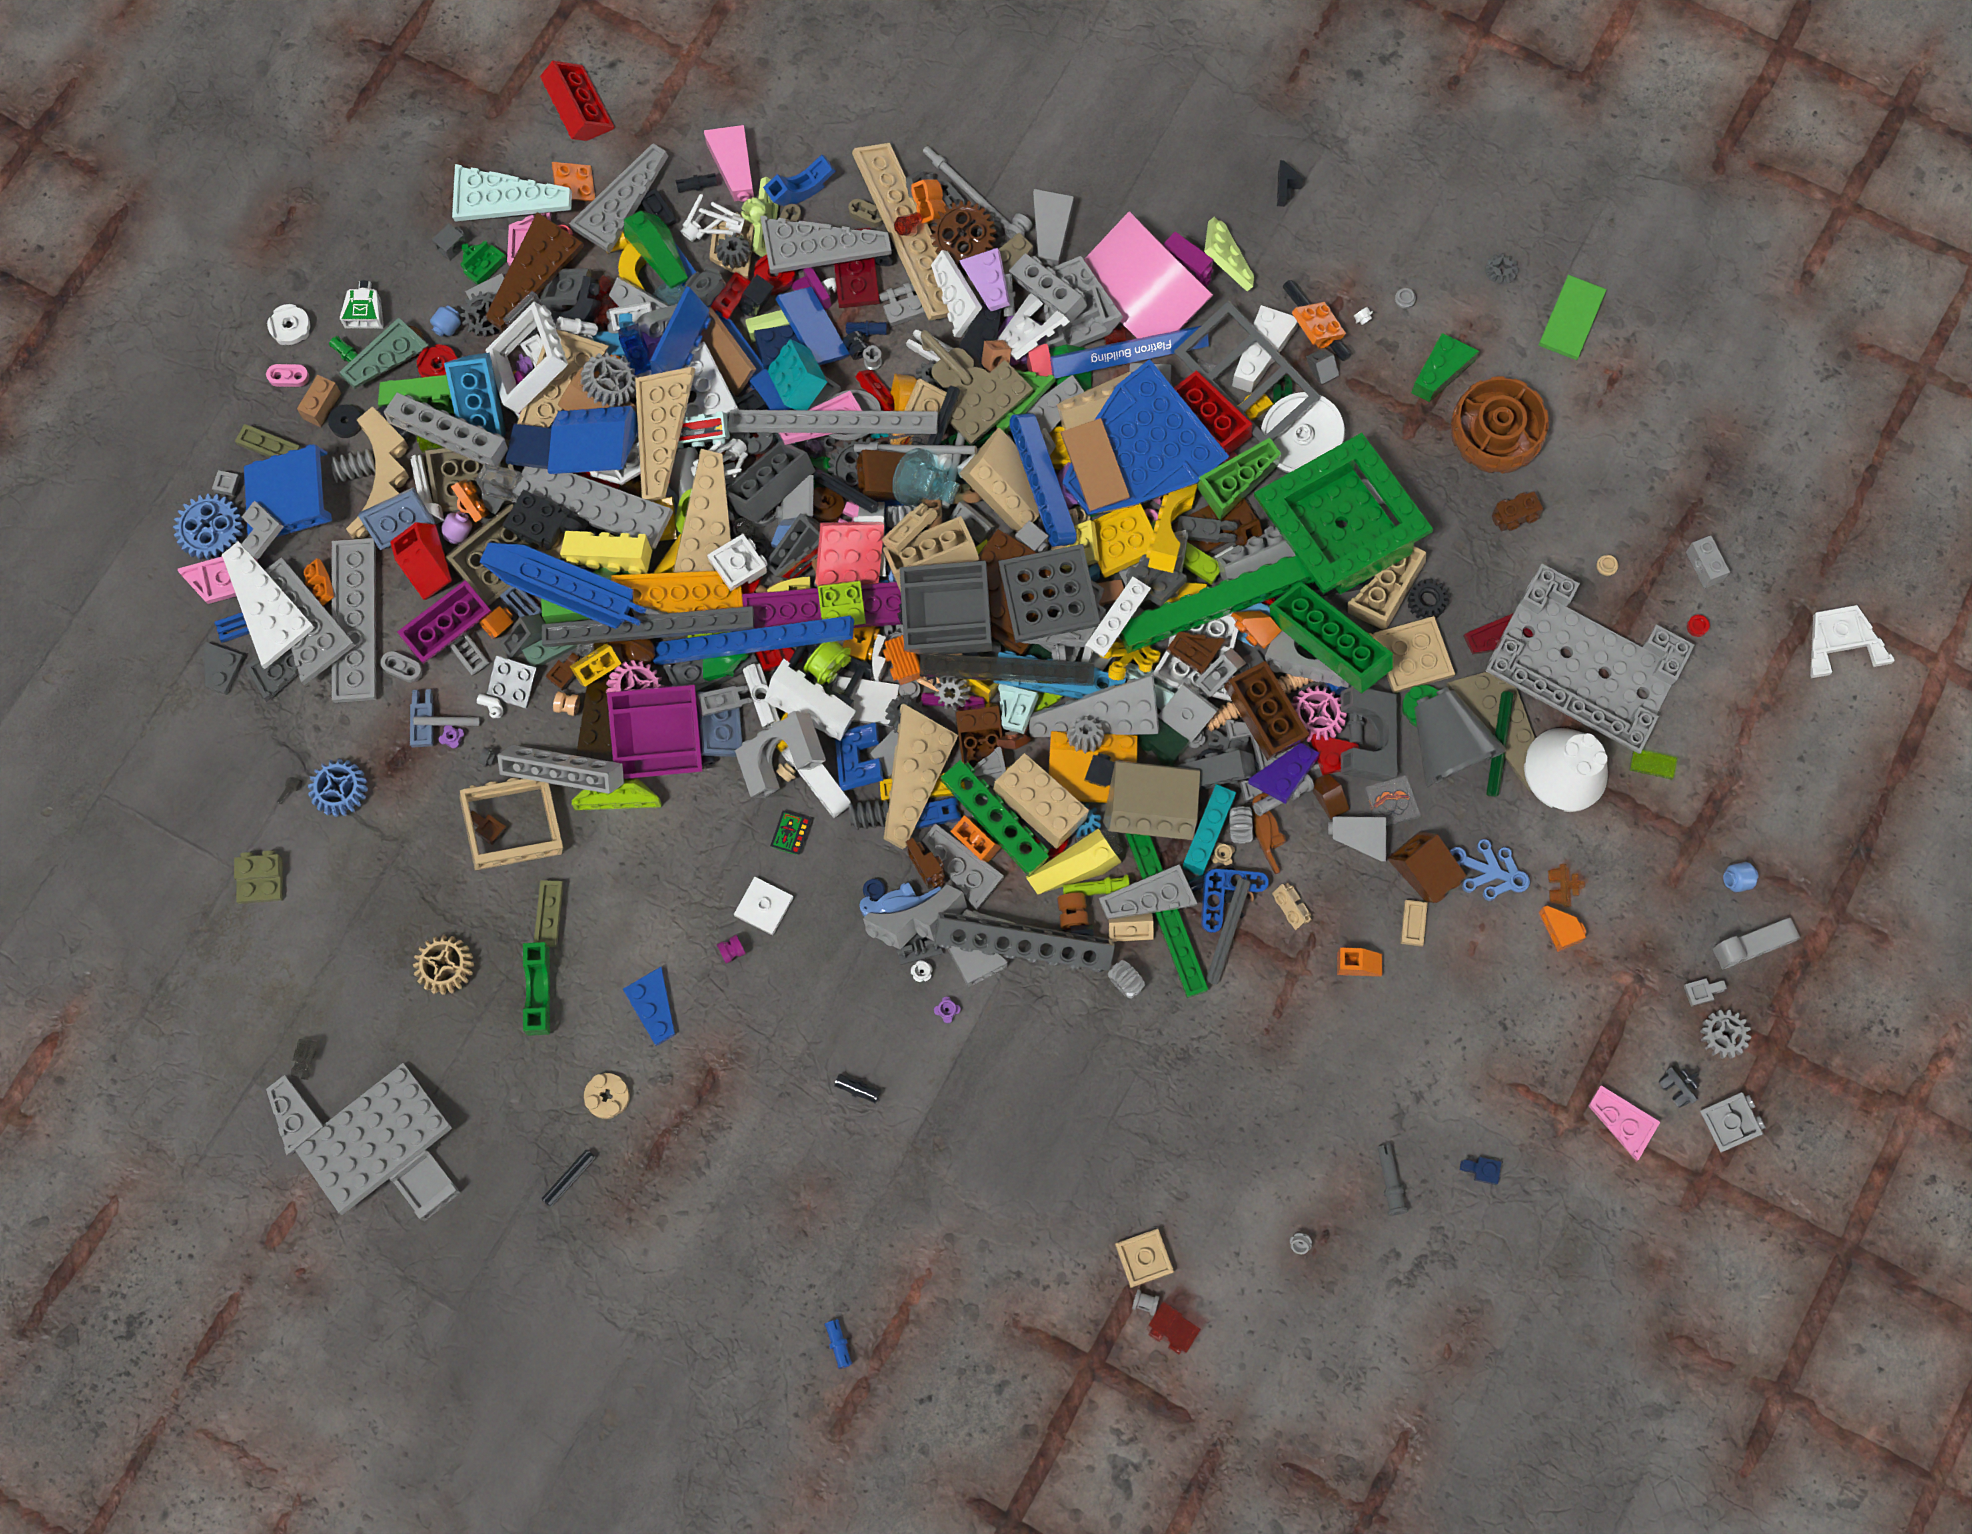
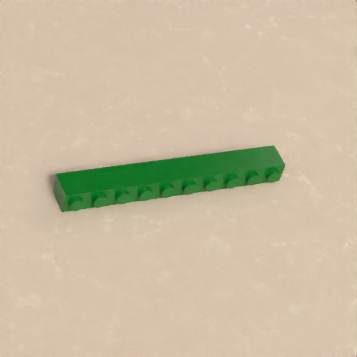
M1297 556L1283 557L1275 564H1265L1259 567L1257 571L1251 573L1244 572L1238 578L1233 580L1226 579L1220 582L1218 586L1212 588L1205 587L1199 593L1192 596L1191 594L1184 595L1179 601L1173 603L1166 602L1160 608L1153 611L1151 609L1145 610L1140 616L1131 617L1119 636L1127 654L1173 637L1178 632H1186L1230 615L1233 612L1284 594L1300 581L1305 585L1315 581Z

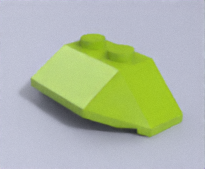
M638 778L624 779V784L610 794L583 789L572 799V806L574 810L661 807V801Z

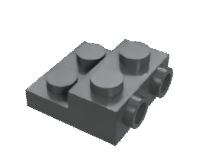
M589 268L562 269L545 287L540 299L542 305H545L550 311H565L567 305H575L579 299L583 276L591 277L592 275Z
M1144 554L1136 567L1131 566L1126 573L1127 584L1132 577L1138 579L1151 588L1145 598L1162 606L1187 582V576L1175 569L1171 573L1148 567L1150 558H1146V554Z

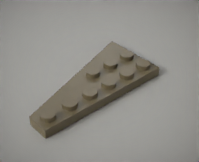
M1488 672L1448 682L1447 687L1459 695L1494 736L1501 693L1503 691L1513 692L1506 742L1507 752H1505L1504 760L1506 759L1511 765L1514 773L1528 791H1532L1525 777L1524 764L1526 763L1527 749L1535 737L1517 688Z

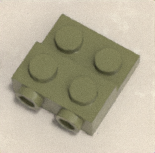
M263 851L260 856L244 852L240 854V857H234V879L237 881L236 902L238 904L282 901L283 859L275 851Z

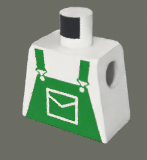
M366 280L359 281L358 289H349L347 291L340 315L344 328L383 329L381 299L377 290H371V282Z

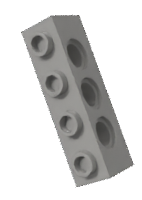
M1025 253L1009 270L1014 281L1039 298L1040 301L1052 310L1063 314L1070 321L1069 323H1072L1087 306L1084 300L1085 295L1078 288L1072 289L1070 283L1065 278L1061 277L1059 279L1056 277V273L1048 266L1046 268L1043 267L1042 262L1035 256L1031 258Z

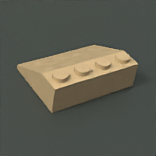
M997 428L959 475L1014 532H1019L1029 520L1033 523L1040 513L1016 444L1001 428Z

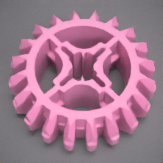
M631 660L629 665L623 662L621 667H616L614 669L615 672L609 675L611 680H608L606 685L611 688H608L606 693L621 691L620 683L623 676L626 679V688L624 690H630L633 686L638 689L640 687H664V685L658 684L662 677H655L657 670L651 672L649 670L651 665L648 664L646 667H643V661L636 665L635 661ZM636 675L640 676V677L643 678L644 680L638 679V677H637Z
M1316 686L1314 691L1308 687L1306 693L1301 690L1298 694L1299 697H1293L1294 703L1291 704L1309 733L1307 737L1308 742L1311 741L1313 734H1316L1317 740H1320V735L1324 736L1325 740H1328V736L1335 738L1336 733L1342 731L1341 726L1345 725L1346 721L1344 718H1346L1347 713L1341 712V704H1339L1341 697L1334 698L1335 691L1328 694L1327 687L1323 691H1320L1319 686ZM1311 701H1319L1321 703L1314 704ZM1328 706L1333 712L1334 720H1332L1330 718V715L1326 712V708ZM1300 709L1305 711L1304 714L1308 717L1307 723L1302 719ZM1322 709L1321 715H1319L1318 717H1315V718L1313 719L1314 713H1315V714H1316V712L1319 713L1320 710ZM1320 725L1325 728H1314V726Z

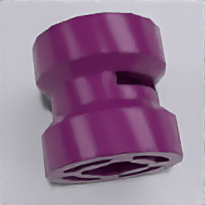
M737 935L730 937L728 942L722 941L716 944L726 964L731 962L735 956L741 957L746 954Z

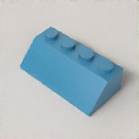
M490 352L468 355L445 362L444 366L455 417L457 419L462 418L473 426H481L487 432L497 433L504 438L506 429Z

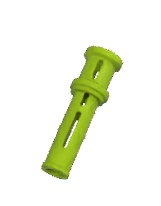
M1124 875L1121 878L1110 879V877H1106L1102 881L1063 884V893H1084L1085 896L1108 895L1129 886L1128 875Z

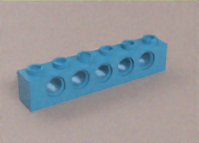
M1011 651L999 652L994 673V683L1076 699H1081L1084 695L1102 690L1097 686L1100 682L1107 683L1108 687L1118 686L1126 682V676L1123 680H1113L1109 678L1108 672H1103L1096 667L1081 668L1075 663L1058 665L1057 661H1053V659L1044 661L1032 655H1026L1025 657L1017 656L1016 653ZM1016 666H1020L1024 670L1020 673H1016L1012 669ZM1037 670H1041L1045 674L1041 677H1037L1033 673ZM1062 674L1066 679L1058 681L1055 679V676ZM1079 678H1084L1087 681V683L1084 685H1080L1076 682V680Z

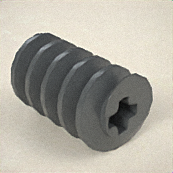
M875 800L874 807L867 801L865 808L858 802L856 809H854L852 803H849L851 826L853 824L855 829L859 830L862 823L864 828L868 829L871 822L873 828H876L877 823L880 822L881 826L885 827L886 815L889 811L887 800L883 801L882 806H880L878 800Z

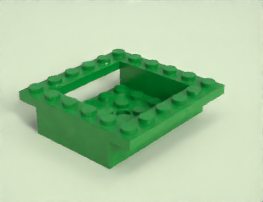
M1363 433L1354 436L1254 492V497L1323 594L1336 588L1341 595L1410 556L1414 543L1433 531L1429 522ZM1355 463L1400 524L1398 526H1394L1354 471ZM1343 520L1347 523V526L1340 528L1335 523Z

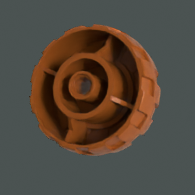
M1496 376L1485 381L1480 380L1469 387L1460 397L1454 408L1451 419L1453 444L1457 446L1461 453L1460 456L1468 464H1473L1481 471L1488 473L1500 472L1502 474L1514 472L1519 467L1529 464L1538 455L1545 443L1549 416L1548 411L1543 406L1544 401L1536 391H1533L1526 383L1518 379L1513 380L1507 379L1505 376Z

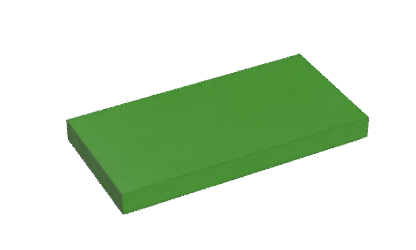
M1568 275L1538 346L1577 360L1607 289Z

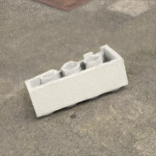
M1261 305L1253 326L1280 353L1291 336L1296 332L1299 323L1292 315ZM1256 341L1242 353L1232 383L1233 387L1252 393L1267 369L1274 362Z
M783 659L771 678L764 701L788 714L793 711L810 713L814 728L841 741L856 711L835 695H827L821 685L818 683L813 685L804 678L806 674L800 670L795 672L788 667L790 663Z

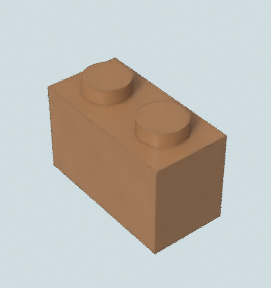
M317 375L297 410L303 420L322 427L340 397L341 392L335 382Z

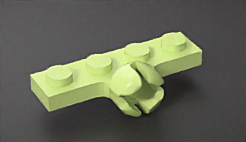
M764 177L760 181L759 198L752 197V199H747L742 205L743 211L741 212L743 218L754 225L752 251L761 257L767 255L760 216H767L768 219L777 220L778 204L773 203L763 188L771 180L768 177Z

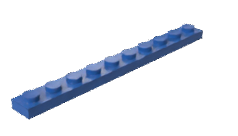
M852 616L656 642L653 662L656 665L853 639L854 619Z

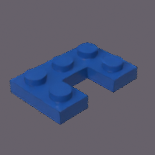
M876 723L848 729L841 741L835 738L839 786L842 791L883 781L882 762L879 758L862 763L860 760L861 749L876 746L880 743Z

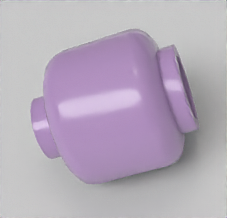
M458 511L457 513H449L441 526V532L446 541L458 544L467 539L472 529V523L468 519L467 514Z

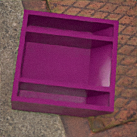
M694 684L607 692L613 762L622 763L624 779L702 772Z

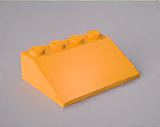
M1051 731L1049 775L1079 802L1107 803L1110 786L1103 788L1084 781L1092 757L1102 753L1110 756V761L1113 762L1121 760L1137 763V736L1104 734L1102 745L1096 747L1094 752L1087 750L1085 754L1082 749L1076 752L1075 746H1070L1067 732Z

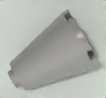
M694 447L677 449L678 452L675 454L669 486L679 500L686 490L691 489L694 476L691 467L694 466L693 462L698 460V452Z

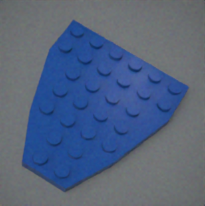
M1149 359L1117 384L1095 420L1101 418L1130 498L1089 512L1072 463L1067 470L1062 484L1085 513L1090 516L1133 507L1167 495L1170 492L1195 485L1200 481V476L1218 467L1229 458V455Z

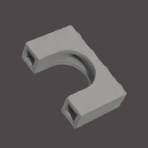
M1281 631L1271 641L1265 655V660L1272 671L1291 674L1295 677H1304L1316 682L1321 681L1337 687L1349 688L1350 684L1320 660L1301 656L1296 651L1299 644L1285 632Z
M793 711L787 715V718L773 723L770 729L759 732L757 737L743 742L742 746L735 750L750 797L766 798L780 789L772 766V754L776 745L781 740H784L788 745L796 769L811 770L826 761L810 713Z

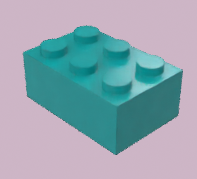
M792 339L782 347L780 354L770 364L768 373L784 405L794 410L807 411L827 383L810 348Z

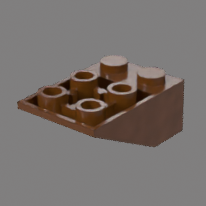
M997 702L963 706L955 710L961 760L964 764L968 762L974 768L983 758L985 759L998 747L997 739L1002 737ZM1001 748L1004 764L1006 767L1004 748Z

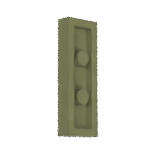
M246 424L243 425L235 440L237 445L269 458L273 455L286 454L290 450L301 449L299 445Z
M540 880L534 943L545 942L548 947H557L564 884L562 881Z

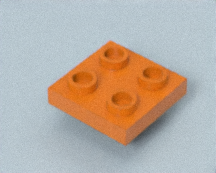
M1325 302L1296 307L1292 312L1313 345L1316 344L1319 349L1329 346L1334 340L1342 339L1346 334Z
M465 479L451 486L458 497L457 507L461 512L469 513L475 522L490 515L483 500L476 494L477 488L471 481L468 482Z

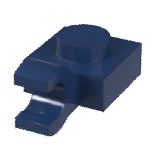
M1479 1157L1477 1158V1163L1470 1160L1461 1161L1459 1170L1474 1173L1475 1181L1497 1185L1502 1162Z

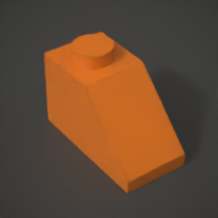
M499 606L482 619L479 624L494 639L513 623L511 620L513 615L506 607L502 609Z
M1544 906L1539 911L1557 952L1579 944L1586 938V929L1578 921L1577 917L1549 906Z

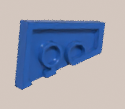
M659 967L623 988L655 1046L675 1036L663 969Z

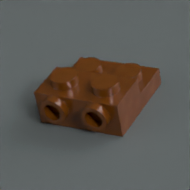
M913 838L905 841L907 854L927 888L934 887L935 889L945 883L943 879L945 871L940 857H934L932 852L925 855L926 852L920 842L916 843Z

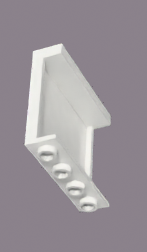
M1134 577L1131 578L1086 643L1080 664L1081 668L1096 667L1104 671L1113 657L1104 659L1100 656L1104 657L1117 637L1121 640L1119 634L1130 618L1140 616L1144 611L1139 605L1150 591V587Z

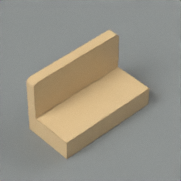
M1152 913L1108 920L1109 939H1112L1113 942L1153 940Z

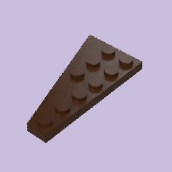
M537 212L486 314L487 320L503 331L584 248L583 243Z

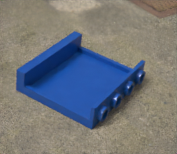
M311 444L299 450H290L286 454L273 455L269 459L254 461L252 464L244 466L246 511L254 501L260 503L284 526L276 537L332 521L331 513L324 510L320 457L327 455V451ZM247 523V533L249 535L253 528Z

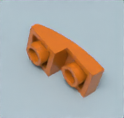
M316 558L304 569L305 585L313 588L312 594L324 606L334 597L329 575L322 561Z

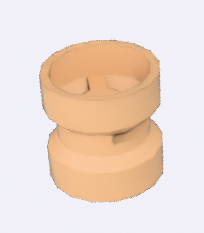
M558 691L554 699L553 711L556 713L567 712L568 715L576 716L580 706V696L575 694L569 696L565 692Z

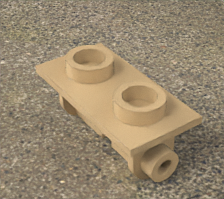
M1289 883L1281 884L1272 893L1276 903L1281 907L1288 922L1292 924L1295 930L1312 920L1310 917L1311 913H1309L1304 903L1296 905L1295 902L1299 901L1300 897L1293 885L1290 886Z

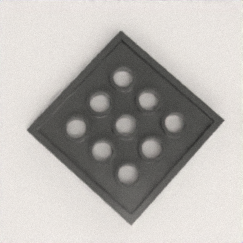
M1083 544L998 561L1015 643L1099 626L1100 619ZM1064 565H1069L1072 567V571L1064 574L1060 571V568ZM1047 569L1051 572V575L1048 578H1042L1039 576V572ZM1021 574H1028L1030 579L1027 582H1020L1018 577ZM1067 585H1074L1077 588L1071 594L1065 592L1064 589ZM1047 589L1055 591V595L1051 598L1045 597L1043 593ZM1031 593L1034 599L1031 602H1025L1022 599L1023 595ZM1076 604L1081 607V610L1078 613H1071L1069 607ZM1050 609H1057L1060 612L1055 618L1049 617L1047 613ZM1030 613L1038 615V619L1035 622H1029L1026 617Z

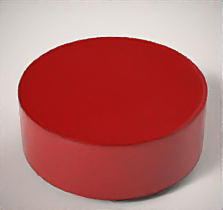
M1694 615L1687 622V631L1692 636L1701 637L1709 630L1710 623L1705 616Z

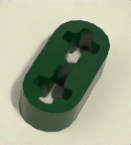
M1286 374L1273 386V405L1281 397L1292 394V379ZM1280 381L1284 382V391H1281Z

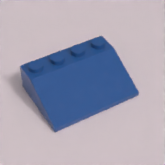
M686 286L650 360L651 375L682 369L685 365L689 366L694 356L692 351L694 347H699L703 338L701 332L703 328L707 329L711 322L709 309L688 286Z
M632 406L558 411L551 429L548 473L560 474L623 469L638 434V418Z

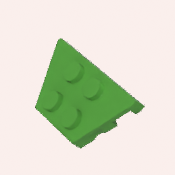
M1014 369L1033 388V392L996 424V427L1001 428L1007 434L1010 431L1011 416L1014 414H1025L1055 382L1053 375L1048 374V377L1038 376L1036 372H1022L1021 370Z

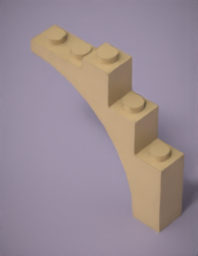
M373 407L357 419L360 427L369 437L372 444L376 467L373 489L362 511L398 495L399 493L395 489L402 487L409 478L405 469L395 460L402 457L409 448L405 439ZM359 517L346 528L353 540L364 539L369 534Z

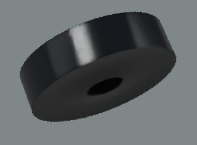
M340 405L329 414L328 425L336 436L350 438L361 430L357 421L361 414L354 406Z

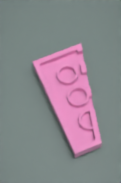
M848 391L807 411L862 410L851 391ZM834 433L778 434L784 444L787 445Z

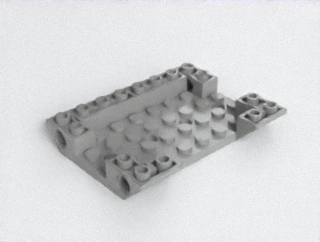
M1541 564L1519 601L1489 659L1485 671L1640 754L1659 717L1657 713L1671 685L1677 681L1694 644L1657 624L1642 647L1566 607L1571 602L1580 583ZM1523 629H1530L1533 633V637H1525L1523 635ZM1561 649H1568L1571 657L1564 658L1561 655ZM1599 669H1605L1609 673V678H1602L1599 675ZM1638 689H1642L1646 692V699H1641L1638 697Z

